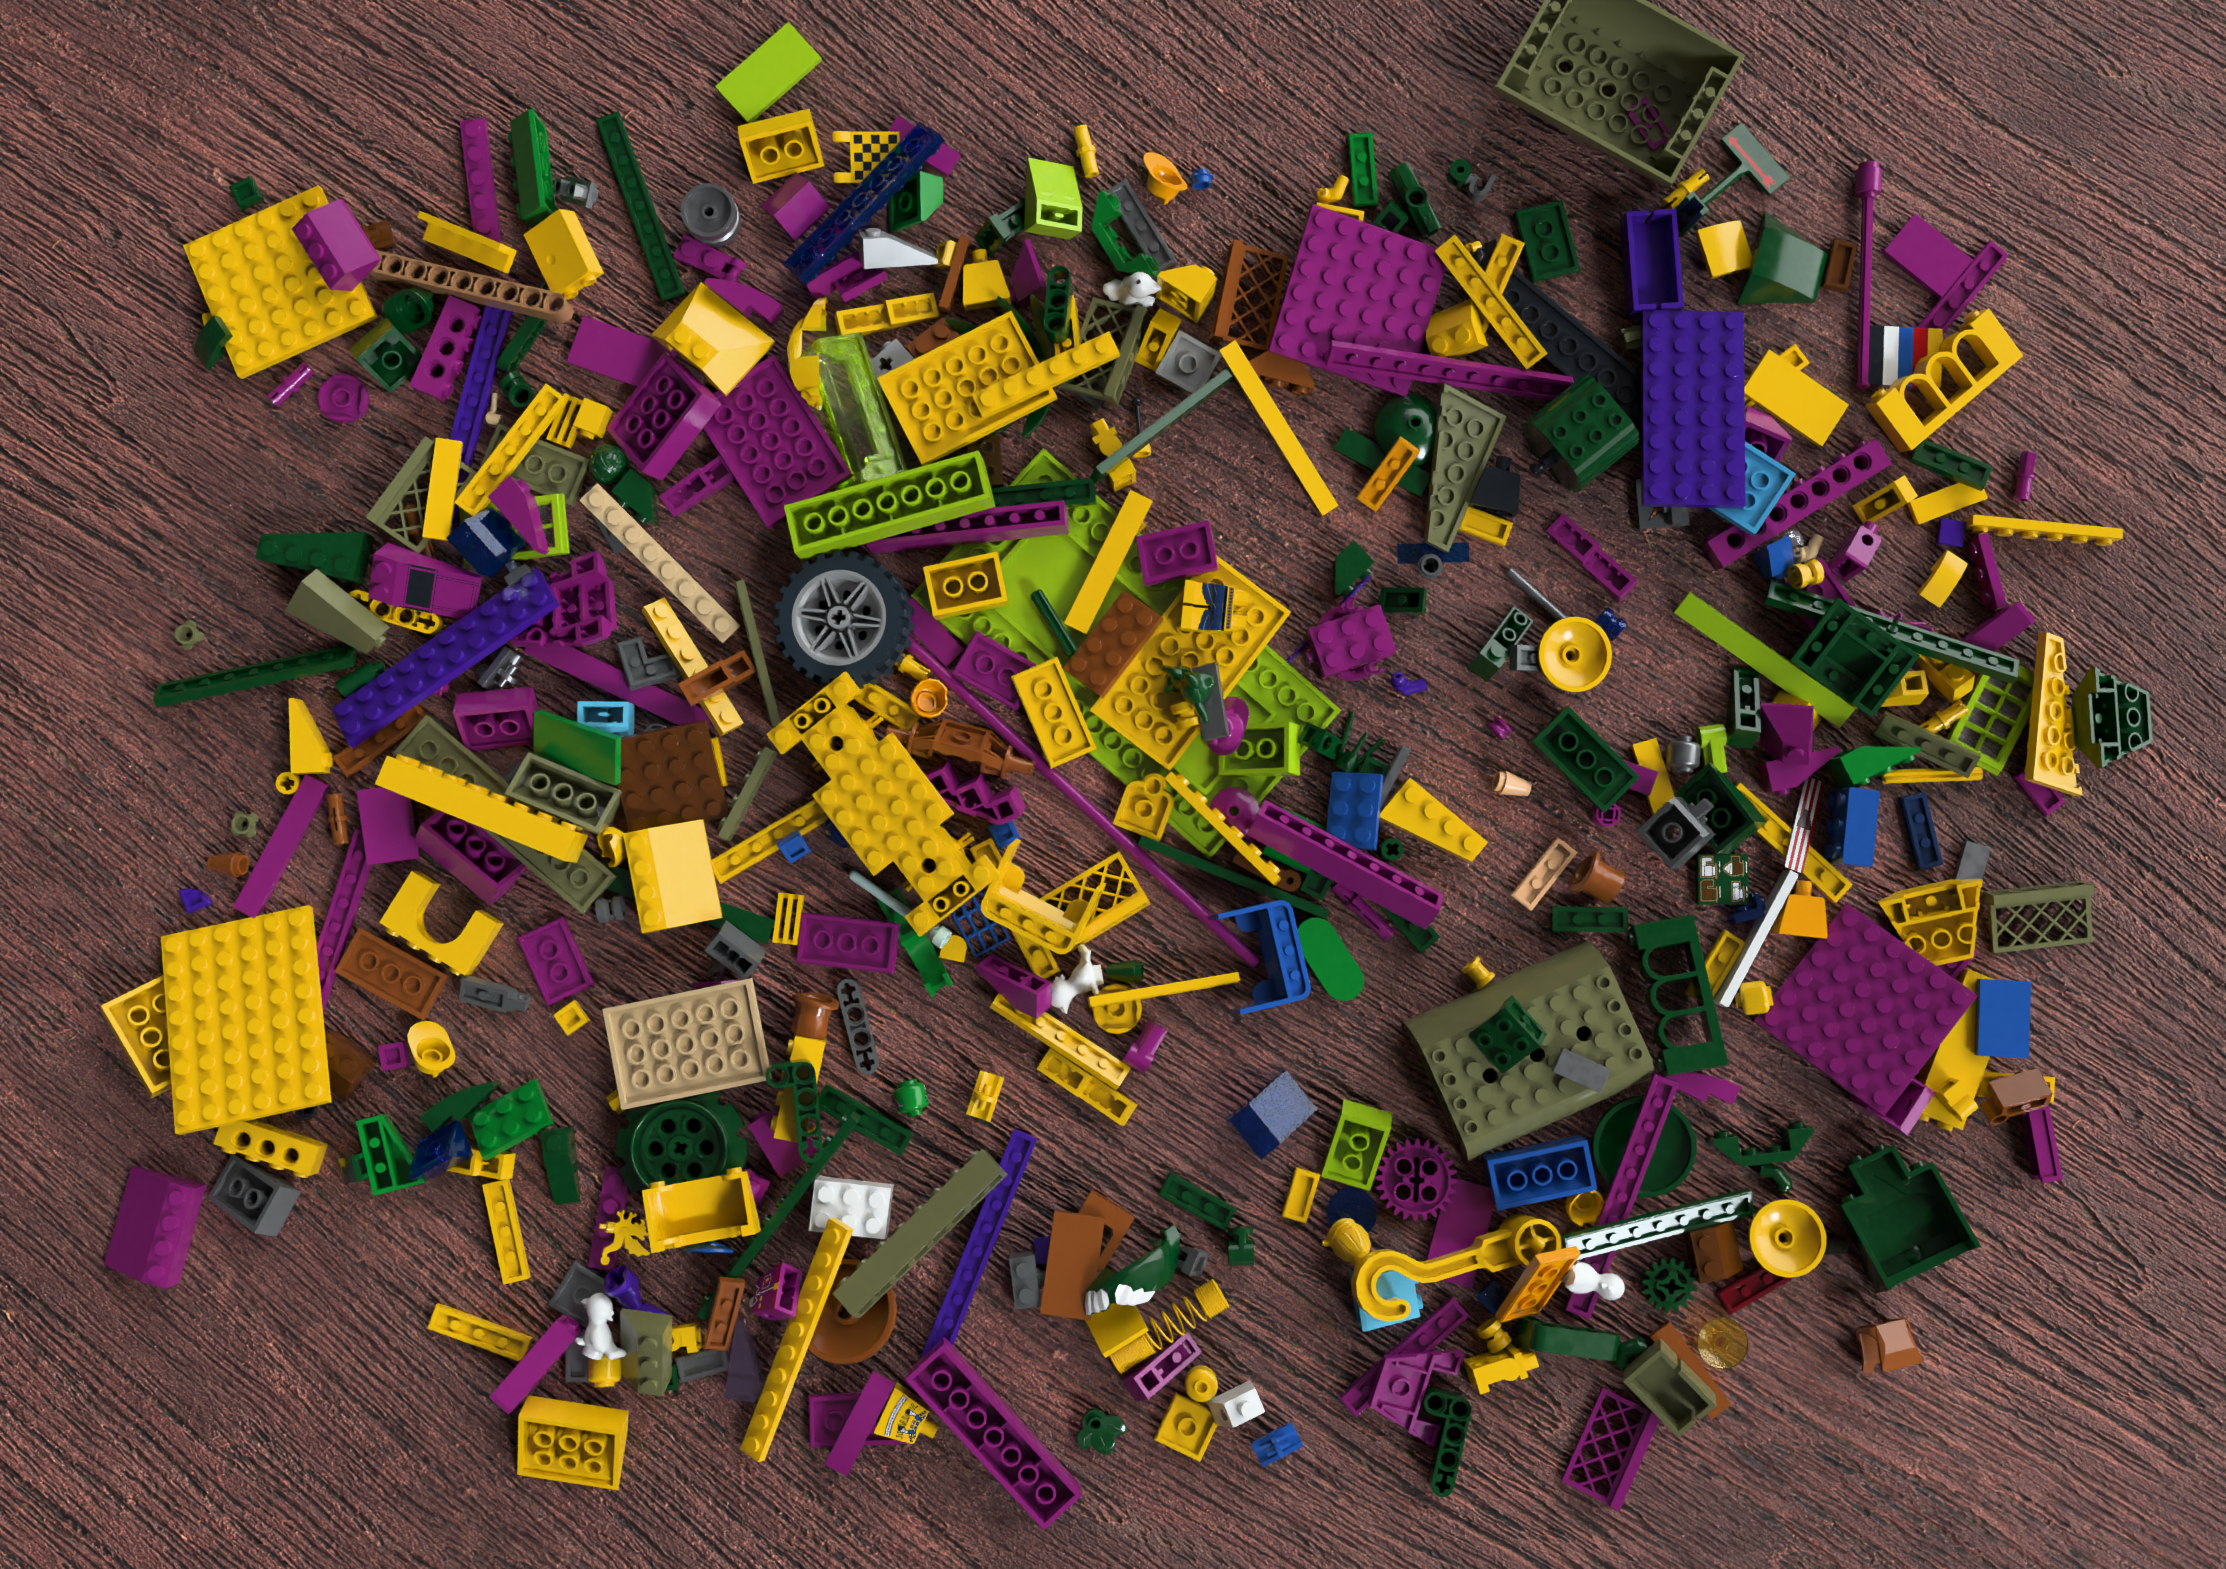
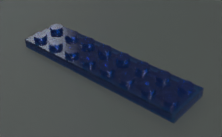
M918 122L783 263L787 270L805 285L815 280L819 275V271L835 259L839 250L843 246L848 245L853 240L854 235L861 228L869 224L871 217L887 205L890 197L895 192L900 191L913 174L921 170L923 163L930 156L939 151L941 144L945 141L938 132Z

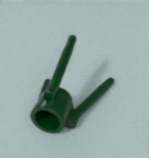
M1354 711L1350 713L1341 738L1343 743L1336 752V762L1334 763L1336 767L1349 773L1357 772L1366 756H1370L1385 741V738L1381 737L1358 760L1359 756L1356 754L1369 735L1368 732H1364L1352 752L1346 749L1343 753L1355 716Z

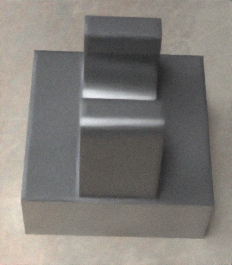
M513 559L505 564L510 573L504 579L512 587L524 575L531 573L532 569L525 563L523 565H520L518 562L516 563Z
M1183 1246L1181 1250L1187 1253V1258L1185 1261L1179 1259L1177 1261V1265L1182 1269L1181 1272L1189 1276L1201 1277L1210 1253L1202 1249Z

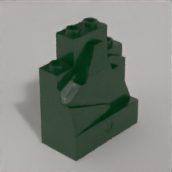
M1883 1143L1870 1150L1872 1155L1863 1158L1862 1154L1848 1160L1849 1166L1843 1168L1858 1197H1856L1855 1193H1852L1840 1199L1842 1204L1837 1206L1836 1209L1864 1260V1264L1861 1266L1876 1293L1889 1291L1904 1281L1969 1250L1981 1247L1933 1161L1925 1164L1921 1160L1909 1166L1911 1170L1909 1172L1895 1145L1886 1147Z

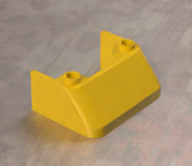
M1015 839L1008 845L997 868L1001 875L990 883L981 902V911L988 919L1057 954H1066L1073 949L1104 891L1106 883H1100L1089 902L1084 899H1075L1069 903L1064 912L1021 890L1025 880L1024 872L1020 867L1011 863L1021 840Z

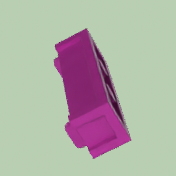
M2049 1105L2020 1114L2032 1170L2029 1177H2032V1180H2041V1183L2063 1180Z

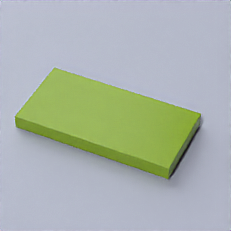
M787 22L715 87L747 123H752L822 61V58L796 29Z

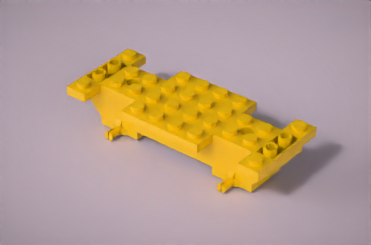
M843 672L766 735L781 754H785L801 740L816 758V761L811 764L812 767H816L815 770L817 772L823 768L831 778L828 783L812 794V796L873 876L877 875L894 861L907 878L902 883L903 887L907 886L905 889L908 892L914 888L924 901L905 916L908 923L918 936L921 937L1001 874L986 854L973 864L966 857L963 848L975 840L973 836L970 837L972 835L970 832L956 840L950 836L944 827L940 826L954 815V812L894 733L888 734L881 741L877 740L873 728L884 721L883 717H880L881 715L876 712L866 721L858 715L853 707L847 705L862 691L847 672ZM837 736L843 740L841 750H837L834 747V739ZM927 858L935 861L936 868L933 872L929 871L925 866Z

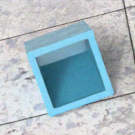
M1394 1270L1381 1273L1376 1282L1378 1295L1382 1299L1399 1297L1406 1300L1411 1308L1410 1314L1402 1320L1386 1322L1373 1318L1357 1305L1353 1297L1356 1319L1363 1332L1420 1317L1419 1309H1423L1421 1294H1416L1415 1284L1419 1282L1406 1278ZM1349 1271L1350 1283L1354 1271Z

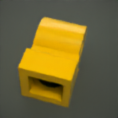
M1950 1078L1933 1092H1935L1934 1094L1956 1119L1963 1121L1976 1111L1978 1106L1965 1090L1966 1087L1962 1081Z
M700 1322L672 1326V1352L680 1347L687 1346V1353H694L703 1347Z

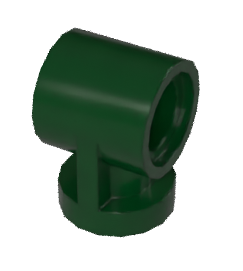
M517 371L507 374L498 384L500 390L521 412L526 410L537 395V392L530 387ZM529 393L528 400L520 403L521 395Z
M1229 1226L1228 1234H1233V1240H1228L1227 1245L1228 1266H1254V1240H1248V1235L1253 1234V1227Z

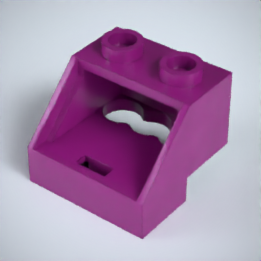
M1913 1078L1884 1117L1852 1094L1848 1100L1864 1113L1908 1136L1935 1092Z

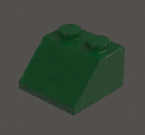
M387 316L349 348L354 358L390 394L415 373L422 358L419 350Z

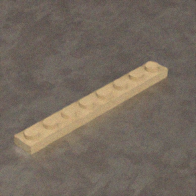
M598 483L579 500L722 644L741 627Z

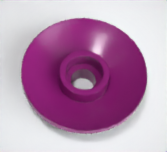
M1230 787L1220 791L1210 804L1211 810L1216 807L1226 817L1223 822L1229 828L1234 825L1243 835L1247 834L1259 810L1255 797L1247 790L1238 787ZM1230 808H1238V815L1231 816L1229 814Z

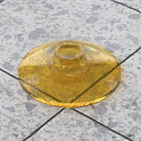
M1726 1317L1714 1318L1706 1322L1698 1333V1352L1702 1359L1714 1368H1733L1742 1362L1747 1354L1748 1337L1743 1327L1736 1321ZM1719 1337H1723V1344L1718 1346L1716 1340Z

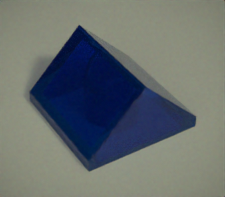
M455 1120L418 1141L408 1176L411 1180L436 1177L473 1156L460 1122Z

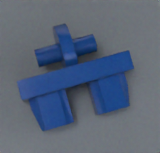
M1289 1422L1251 1442V1446L1262 1467H1265L1303 1447V1443L1292 1422Z

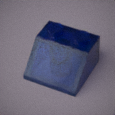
M493 507L463 520L446 538L478 574L490 578L526 544Z

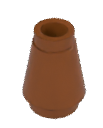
M240 852L211 855L207 860V867L209 870L239 877L247 873L249 859Z

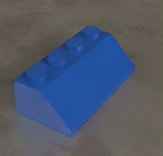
M1581 1135L1482 1155L1486 1179L1497 1211L1597 1190L1588 1141Z

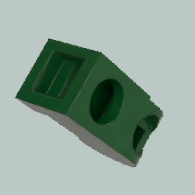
M1306 722L1297 743L1335 760L1336 752L1343 741L1330 732Z

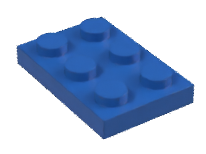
M1332 772L1326 832L1357 849L1376 850L1384 776L1371 773Z

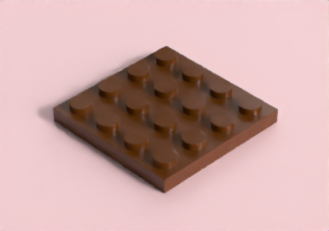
M706 719L621 737V779L617 787L621 790L620 798L630 832L702 819L704 822L722 819L724 816L728 817L730 809Z

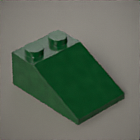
M1708 763L1674 793L1675 797H1681L1688 805L1690 803L1697 805L1703 798L1708 799L1714 805L1705 815L1708 819L1705 823L1716 834L1708 843L1717 854H1730L1767 823L1753 803L1712 763Z

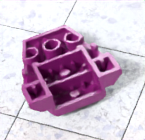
M598 551L576 557L568 562L571 567L560 574L555 571L549 575L551 580L548 581V584L560 606L512 638V644L515 647L587 646L605 640L611 635V632L617 628L614 585L607 576L606 566Z

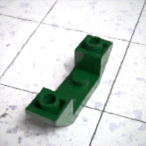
M1804 1121L1789 1122V1127H1781L1783 1148L1781 1144L1767 1145V1150L1757 1151L1756 1147L1742 1148L1740 1153L1738 1136L1729 1134V1130L1714 1131V1136H1707L1706 1142L1734 1164L1741 1167L1793 1161L1814 1133V1127L1804 1125Z

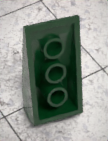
M1569 706L1562 707L1527 742L1547 764L1603 813L1640 778Z

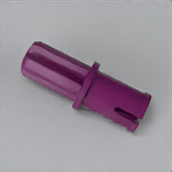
M2023 451L2021 453L2018 473L2014 475L2016 485L2012 499L2015 501L2028 502L2030 500L2032 480H2035L2036 477L2033 475L2037 456L2035 452Z

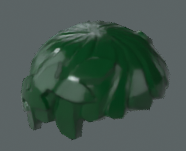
M602 444L595 447L589 456V470L593 478L601 484L615 486L629 470L628 459L617 446Z

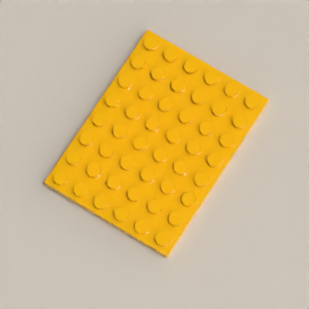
M306 905L259 915L255 918L250 917L161 936L175 1134L182 1135L332 1103L313 907Z

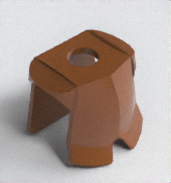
M1889 1319L1879 1323L1860 1326L1855 1330L1856 1338L1860 1342L1862 1355L1861 1371L1864 1373H1873L1874 1367L1878 1363H1880L1883 1372H1888L1922 1362V1357L1911 1335V1327L1907 1319Z

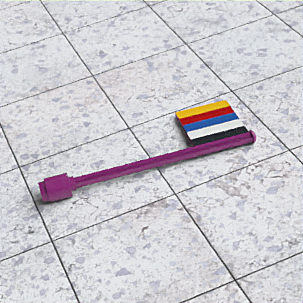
M1876 161L1859 163L1855 173V195L1859 196L1860 200H1862L1857 381L1854 385L1859 390L1867 389L1869 386H1891L1895 380L1914 374L1913 372L1918 361L1927 355L1938 353L1943 342V329L1870 325L1873 200L1877 195L1881 194L1882 169L1879 167V162ZM1935 360L1930 372L1934 383L1940 389L1942 364ZM1911 382L1906 385V387L1918 388Z

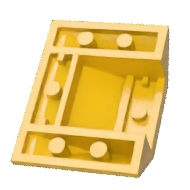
M702 282L651 334L655 340L670 352L674 349L703 372L707 382L725 396L731 392L775 344L771 337Z

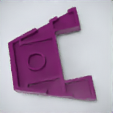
M1460 1350L1383 1355L1368 1404L1394 1423L1405 1428L1415 1437L1417 1436L1430 1447H1434L1440 1424L1436 1421L1417 1417L1432 1370L1457 1376L1464 1356L1463 1352Z

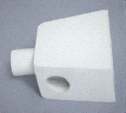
M1250 1380L1207 1401L1217 1426L1233 1428L1265 1412L1257 1391Z

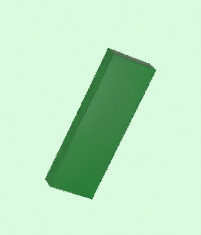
M1372 132L1348 134L1347 145L1353 209L1378 207Z

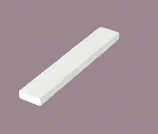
M1783 870L1745 940L1746 945L1715 996V1004L1722 1007H1729L1798 878V874L1794 871Z

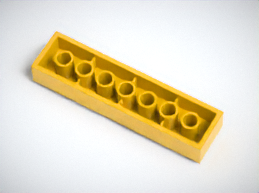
M397 754L396 758L386 756L375 782L376 785L560 860L577 863L588 837L587 834L581 832L583 828L562 821L560 824L558 823L559 818L538 811V814H536V809L518 802L512 804L513 799L502 794L491 792L489 795V789L469 782L465 785L467 780L455 775L444 773L442 776L443 770L430 765L420 764V761L411 757H405Z

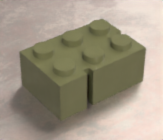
M1661 1338L1630 1363L1625 1370L1623 1369V1382L1678 1438L1696 1424L1695 1414L1696 1418L1701 1420L1717 1406L1716 1394L1682 1359L1677 1361V1354Z

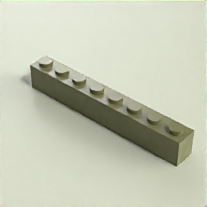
M981 1149L980 1151L973 1152L968 1157V1163L963 1168L953 1171L948 1178L949 1181L943 1187L939 1186L930 1194L931 1198L924 1205L921 1204L911 1213L912 1217L906 1223H900L893 1230V1235L887 1241L884 1240L875 1247V1253L869 1259L865 1258L855 1267L856 1271L850 1277L843 1278L836 1287L838 1289L833 1292V1295L851 1316L860 1319L1008 1175L987 1151Z

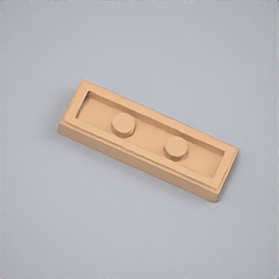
M1556 837L1510 896L1527 910L1532 911L1578 852L1559 837Z

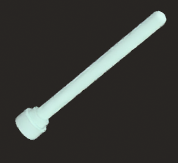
M857 871L849 873V878L903 917L912 911ZM934 926L926 932L930 935L929 938L932 940V943L940 949L945 946L952 935V932L944 926Z

